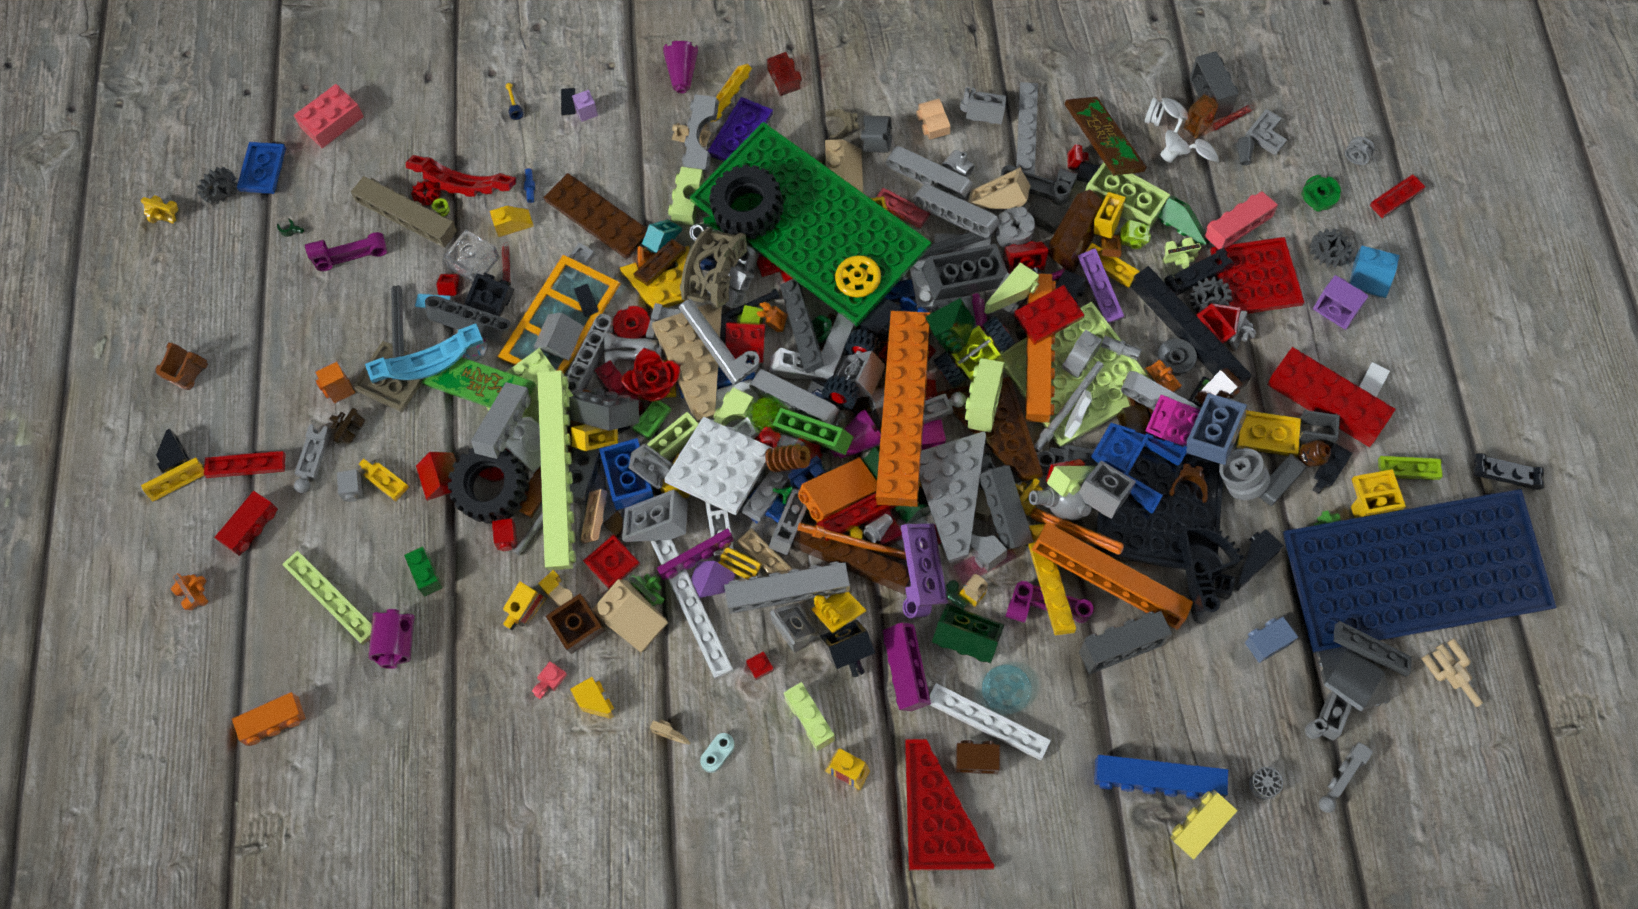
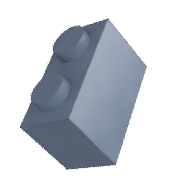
M1284 617L1278 620L1273 618L1265 623L1266 627L1262 630L1256 628L1248 634L1249 638L1245 641V644L1259 663L1291 645L1298 638Z

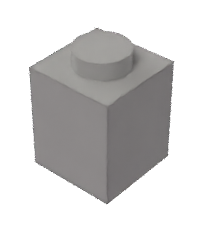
M357 469L337 472L338 495L343 501L355 502L357 499L364 498L362 476Z

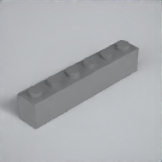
M838 561L830 563L829 566L821 567L820 565H814L807 570L793 569L789 573L769 574V577L763 578L754 576L747 581L733 580L724 585L730 614L813 599L816 595L829 596L850 592L846 564Z

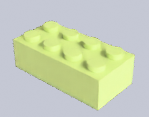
M1104 162L1087 184L1085 190L1091 189L1103 201L1108 192L1125 196L1126 200L1121 217L1127 221L1133 220L1148 224L1150 229L1170 197L1169 193L1134 174L1113 176Z

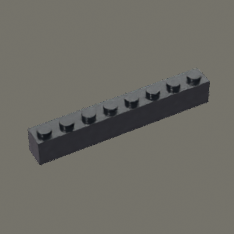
M1149 266L1134 276L1131 288L1179 339L1186 340L1194 347L1199 361L1214 376L1220 370L1228 368L1244 384L1239 390L1248 384L1252 374Z

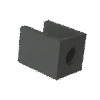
M1304 410L1300 416V424L1329 428V434L1303 431L1299 436V444L1321 440L1331 449L1338 440L1340 415Z

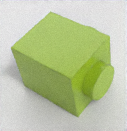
M745 305L742 315L738 316L737 322L762 324L764 317H759L757 312L763 311V309Z

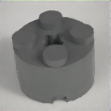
M864 115L865 130L861 131V141H864L863 151L875 153L890 152L892 135H890V129H892L891 117Z

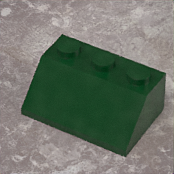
M961 298L925 317L934 336L949 355L956 354L963 347L967 346L976 321Z
M946 604L938 621L932 643L942 648L955 650L961 655H969L980 662L991 663L1005 624Z

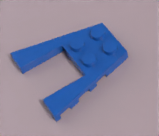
M1110 423L1091 457L1098 464L1100 461H1103L1135 480L1136 483L1130 494L1152 514L1163 495L1129 476L1128 473L1144 446L1177 466L1180 465L1187 453V446L1175 445L1174 442L1156 439L1152 435H1144L1135 432L1133 429Z

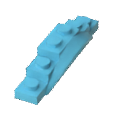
M473 324L459 329L457 334L428 349L396 358L384 359L382 357L366 363L365 366L372 384L386 378H392L393 380L427 378L448 369L463 354L467 353L466 350L484 342L477 324Z

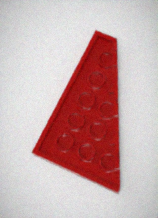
M905 739L909 871L994 870V863L990 859L970 818H968L951 783L944 774L927 739Z

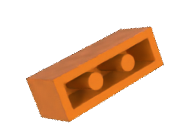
M290 692L232 718V722L239 742L246 746H253L267 736H276L287 727L292 728L299 725L300 721L305 720L306 717L299 697Z

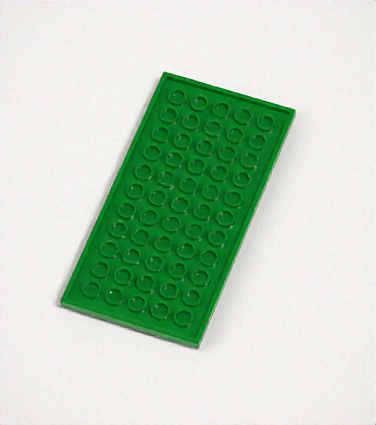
M762 122L689 197L691 202L714 218L710 207L709 195L711 194L712 186L716 185V179L719 176H723L722 173L727 170L729 172L736 166L740 168L742 165H748L749 167L756 165L759 166L760 170L762 168L768 170L769 174H773L776 182L779 183L784 203L783 214L780 215L779 223L774 224L775 228L772 231L768 230L766 235L762 237L758 235L756 239L746 237V243L856 326L866 318L932 246L928 239L765 122ZM745 193L738 196L732 202L730 208L739 212L750 211L759 206L763 197L755 193ZM849 257H869L876 262L880 269L881 280L877 289L865 297L855 298L847 296L840 291L836 284V270L841 262ZM861 264V265H860V267H862V268H864L865 270H867V268H868L867 265H865V264ZM850 265L846 270L850 272L854 267ZM859 273L855 275V277L861 276ZM868 275L867 281L872 282L873 275ZM848 277L843 279L845 285L851 283ZM855 285V290L864 289L863 285Z

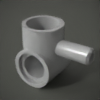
M954 150L942 163L943 167L966 178L970 177L975 168V165L967 160V153L959 150Z

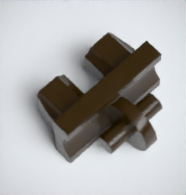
M353 407L345 420L343 418L346 414L340 412L338 416L331 415L329 418L333 422L330 427L332 430L335 431L340 426L334 435V441L338 444L341 441L351 445L356 435L348 431L349 427L352 425L360 430L365 423V419Z

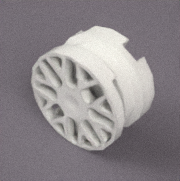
M1153 98L1145 123L1149 124L1151 122L1155 126H1159L1165 108L1163 103L1159 102L1156 98Z

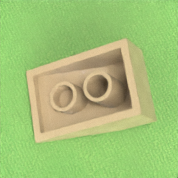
M1020 167L972 189L968 203L979 208L990 209L1021 207L1028 199L1030 184Z
M618 579L592 609L607 626L640 652H643L669 623L627 580Z

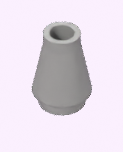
M884 514L868 524L864 530L866 538L873 543L880 541L893 523L892 518L888 514Z

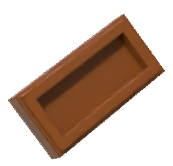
M1114 234L1112 239L1101 236L1102 256L1121 257L1120 235Z

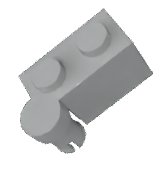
M966 87L964 98L960 104V109L966 112V119L984 121L991 124H1002L1006 96L985 92L976 93V89L973 87L971 92H969L970 87Z
M1331 691L1327 695L1319 718L1310 722L1305 727L1307 737L1318 739L1323 735L1334 741L1341 735L1352 705Z

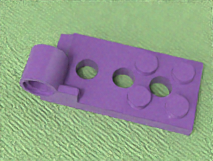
M934 523L901 525L911 586L905 588L907 599L903 602V612L908 618L927 617L931 613L932 605L948 603Z

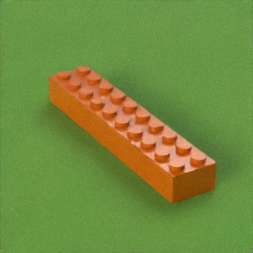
M891 311L876 489L877 505L918 507L930 326L925 317L930 312Z

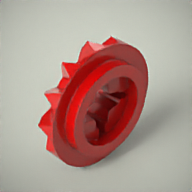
M424 179L422 182L417 181L416 186H412L411 195L413 200L420 202L422 205H431L440 197L441 189L438 183ZM425 188L428 189L426 196L423 194Z

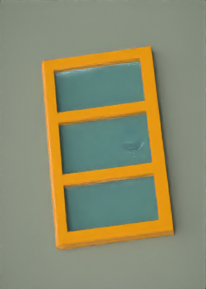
M562 255L498 357L515 366L535 351L533 347L548 314L563 313L584 327L569 361L544 353L556 371L561 370L565 374L579 352L595 318L604 312L621 283ZM585 284L589 285L598 308L597 313L587 317L584 316L574 288Z

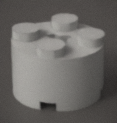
M1011 208L1000 213L998 218L1000 223L996 228V240L1001 247L1005 248L1011 244H1026L1032 240L1035 221L1026 208Z

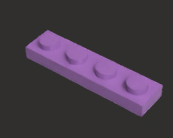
M1096 248L1078 255L1102 316L1108 324L1123 319L1124 314Z

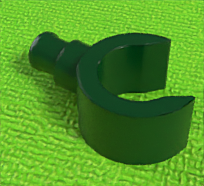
M290 218L288 220L291 225L286 230L281 229L277 223V229L282 236L289 237L294 233H304V228L295 226Z

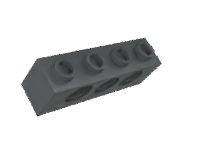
M575 447L573 449L572 464L569 465V472L572 473L573 482L578 478L582 479L579 483L570 484V492L572 491L574 503L585 506L587 504L589 492L592 490L602 462L600 448L589 451ZM583 461H588L586 465H580Z

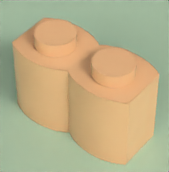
M940 99L919 104L916 111L919 121H922L923 133L928 136L929 140L950 134V123Z

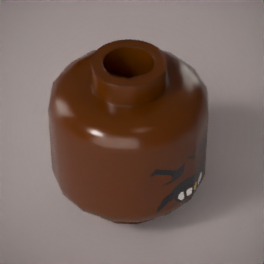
M1321 440L1304 443L1298 452L1299 460L1307 465V467L1325 465L1331 454L1329 446Z

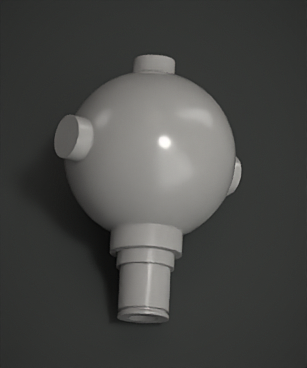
M1048 486L1044 490L1031 491L1029 494V501L1032 505L1049 507L1054 515L1068 521L1081 519L1089 515L1092 509L1090 505L1084 502L1079 491L1075 495L1069 493L1066 497H1062L1051 486Z

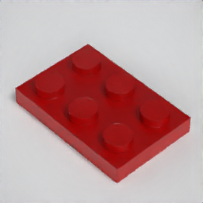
M1064 285L1014 311V316L1034 345L1084 319L1085 316Z

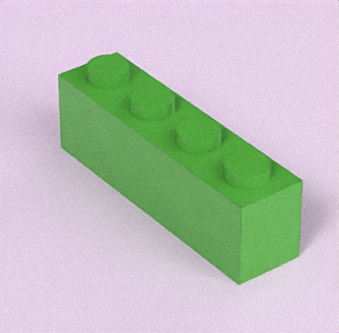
M780 408L773 422V426L784 434L804 439L846 455L853 440V436L843 428Z

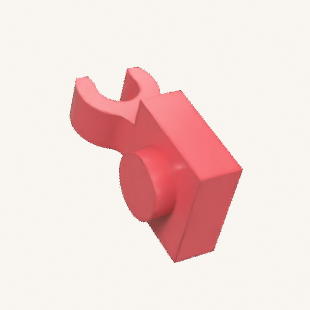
M549 661L537 677L540 683L532 690L534 696L541 699L549 688L555 691L567 676L566 672Z

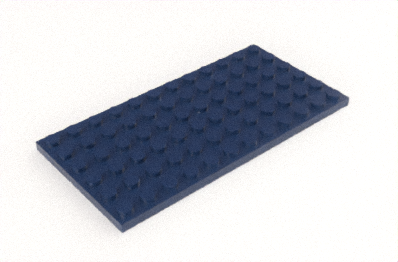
M1522 489L1283 532L1313 653L1344 647L1333 641L1335 624L1339 621L1381 641L1557 608Z

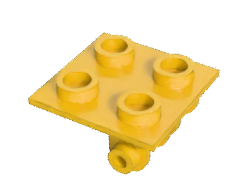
M849 592L831 595L827 599L823 595H816L814 597L815 606L811 608L814 614L832 633L866 612V609Z

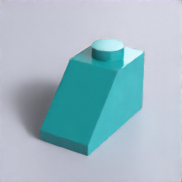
M668 219L649 224L642 244L648 247L649 251L657 253L671 239L675 240L683 228Z

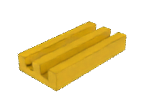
M730 547L724 549L721 559L718 561L725 568L747 580L757 576L762 565L761 562ZM728 553L733 554L755 565L756 568L753 569L727 555ZM725 560L753 573L752 576L725 563Z

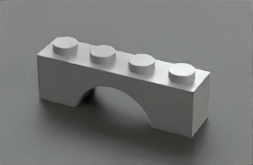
M695 94L694 100H691L690 110L692 111V116L688 119V129L690 130L689 136L685 138L687 150L686 154H683L682 157L684 167L703 169V172L709 173L711 154L702 148L700 132L708 122L717 119L719 101L716 97Z
M972 534L969 553L975 557V562L979 567H984L989 572L1007 558V549L994 535L979 537Z

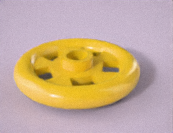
M852 256L845 259L838 266L835 274V281L840 291L847 296L855 298L865 297L874 292L881 280V272L874 260L866 256ZM861 264L867 265V266H868L867 270H865L864 268L860 267V265H861ZM852 265L854 268L848 272L846 268ZM856 274H861L860 277H855ZM868 275H873L872 282L867 281ZM848 277L851 283L845 285L843 279ZM855 285H863L864 289L855 290Z

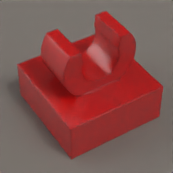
M1075 144L1067 153L1068 169L1075 170L1080 166L1081 162L1089 161V153L1082 152V145Z

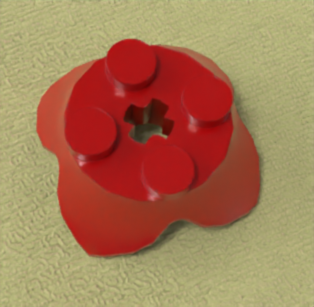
M643 348L635 358L634 369L627 371L623 375L622 383L628 391L640 396L643 400L659 401L671 392V388L679 378L680 366L675 361L668 360L665 362L655 351Z

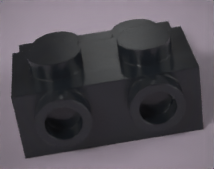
M484 272V275L476 273L464 305L501 316L504 306H508L515 289L510 287V282L503 279L500 282L495 281V276L486 272Z

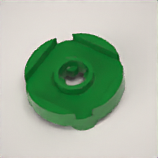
M1315 175L1306 181L1301 195L1313 210L1321 212L1333 208L1338 203L1341 187L1332 177L1328 176L1325 178L1321 177L1322 175ZM1318 190H1320L1321 192L1325 191V194L1320 195L1318 193Z

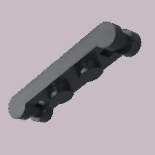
M1221 248L1215 254L1176 274L1168 275L1165 277L1164 282L1167 286H1170L1176 295H1179L1193 288V286H1197L1198 281L1204 282L1205 278L1210 279L1233 267L1234 262L1231 258H1228L1225 248ZM1221 260L1222 263L1217 265L1216 262Z
M1483 453L1474 455V462L1476 463V467H1474L1475 476L1535 490L1544 489V481L1542 480L1544 468L1530 467L1491 458Z

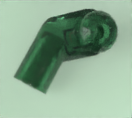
M950 580L946 585L947 599L964 610L968 600L959 595V583L956 580Z

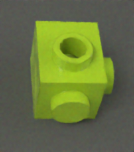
M1133 220L1127 221L1121 227V244L1132 249H1141L1150 241V225Z

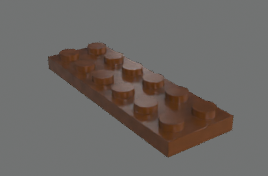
M569 173L544 196L545 202L625 259L643 242L647 232L645 226Z

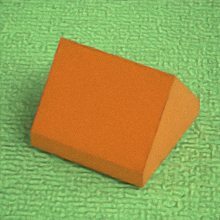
M641 246L637 250L638 269L653 256V252Z

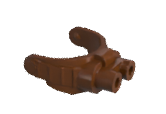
M1184 464L1183 470L1180 471L1179 477L1175 480L1169 491V495L1173 496L1178 482L1184 480L1192 481L1201 488L1203 493L1202 503H1206L1208 490L1204 474L1202 473L1203 467L1196 466L1192 468L1190 464Z

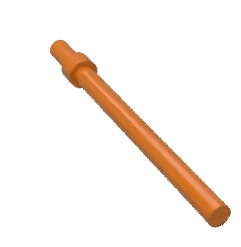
M799 523L798 531L812 534V537L820 539L824 537L906 560V554L903 550L829 531L819 525L811 526L804 523Z

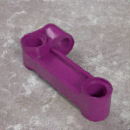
M380 232L369 234L367 239L329 249L324 239L305 244L309 260L312 261L316 270L323 272L332 269L333 265L370 255L381 257L387 253L384 235Z
M1028 581L1017 583L1005 617L1025 623L1030 606L1047 611L1041 587L1032 585ZM1024 589L1028 592V595L1022 596L1018 591ZM1066 595L1073 619L1079 623L1087 622L1093 613L1092 603L1085 599L1080 600ZM1078 608L1086 609L1088 614L1083 615L1079 613Z

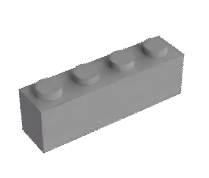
M507 382L504 384L471 440L475 454L497 459L499 454L504 451L507 440L513 435L514 428L521 421L525 409L530 406L531 397L527 387Z

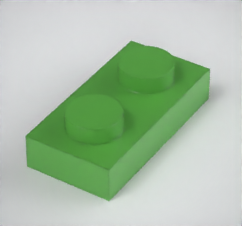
M652 401L639 418V423L633 426V431L650 440L672 411L671 407L661 401Z

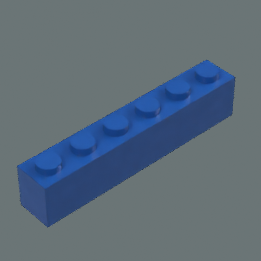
M1098 755L1095 759L1094 784L1099 785V788L1102 789L1121 787V790L1126 792H1133L1134 789L1143 790L1145 794L1164 792V795L1169 797H1176L1178 794L1186 795L1188 799H1199L1206 792H1211L1214 789L1225 798L1228 795V769Z

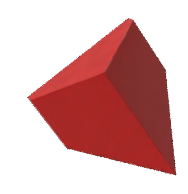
M1211 303L1197 314V317L1223 344L1237 333L1240 308Z

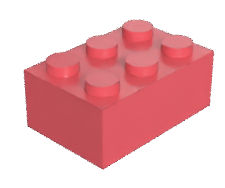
M337 84L294 114L300 128L321 148H324L364 117L358 104Z

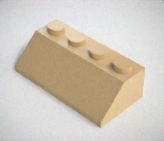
M843 139L825 140L826 167L863 193L862 149Z

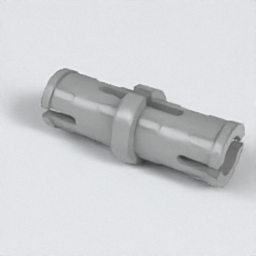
M1106 335L1101 344L1102 348L1116 352L1119 356L1130 357L1136 361L1142 351L1140 348L1126 344V341L1122 340L1121 342Z

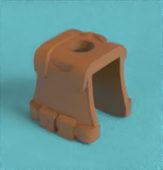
M168 342L165 347L167 348L166 354L161 364L157 365L155 371L157 375L182 389L190 390L194 386L195 379L199 373L207 368V360L194 352H187L175 343ZM181 367V369H180L178 375H177L176 378H175L174 376H175L176 372H177L178 369Z

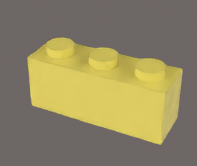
M1214 789L1211 792H1206L1200 800L1201 804L1197 808L1193 807L1187 813V819L1183 824L1179 823L1171 832L1173 835L1170 838L1193 860L1238 811Z

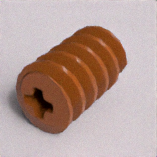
M800 444L775 447L773 449L768 448L765 459L768 468L773 472L802 469L809 466L810 452L806 446H801Z

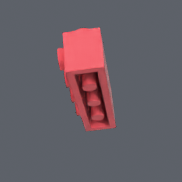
M1262 191L1256 195H1251L1247 201L1239 203L1230 212H1225L1221 218L1211 221L1207 226L1205 238L1218 249L1226 248L1271 219L1278 204Z

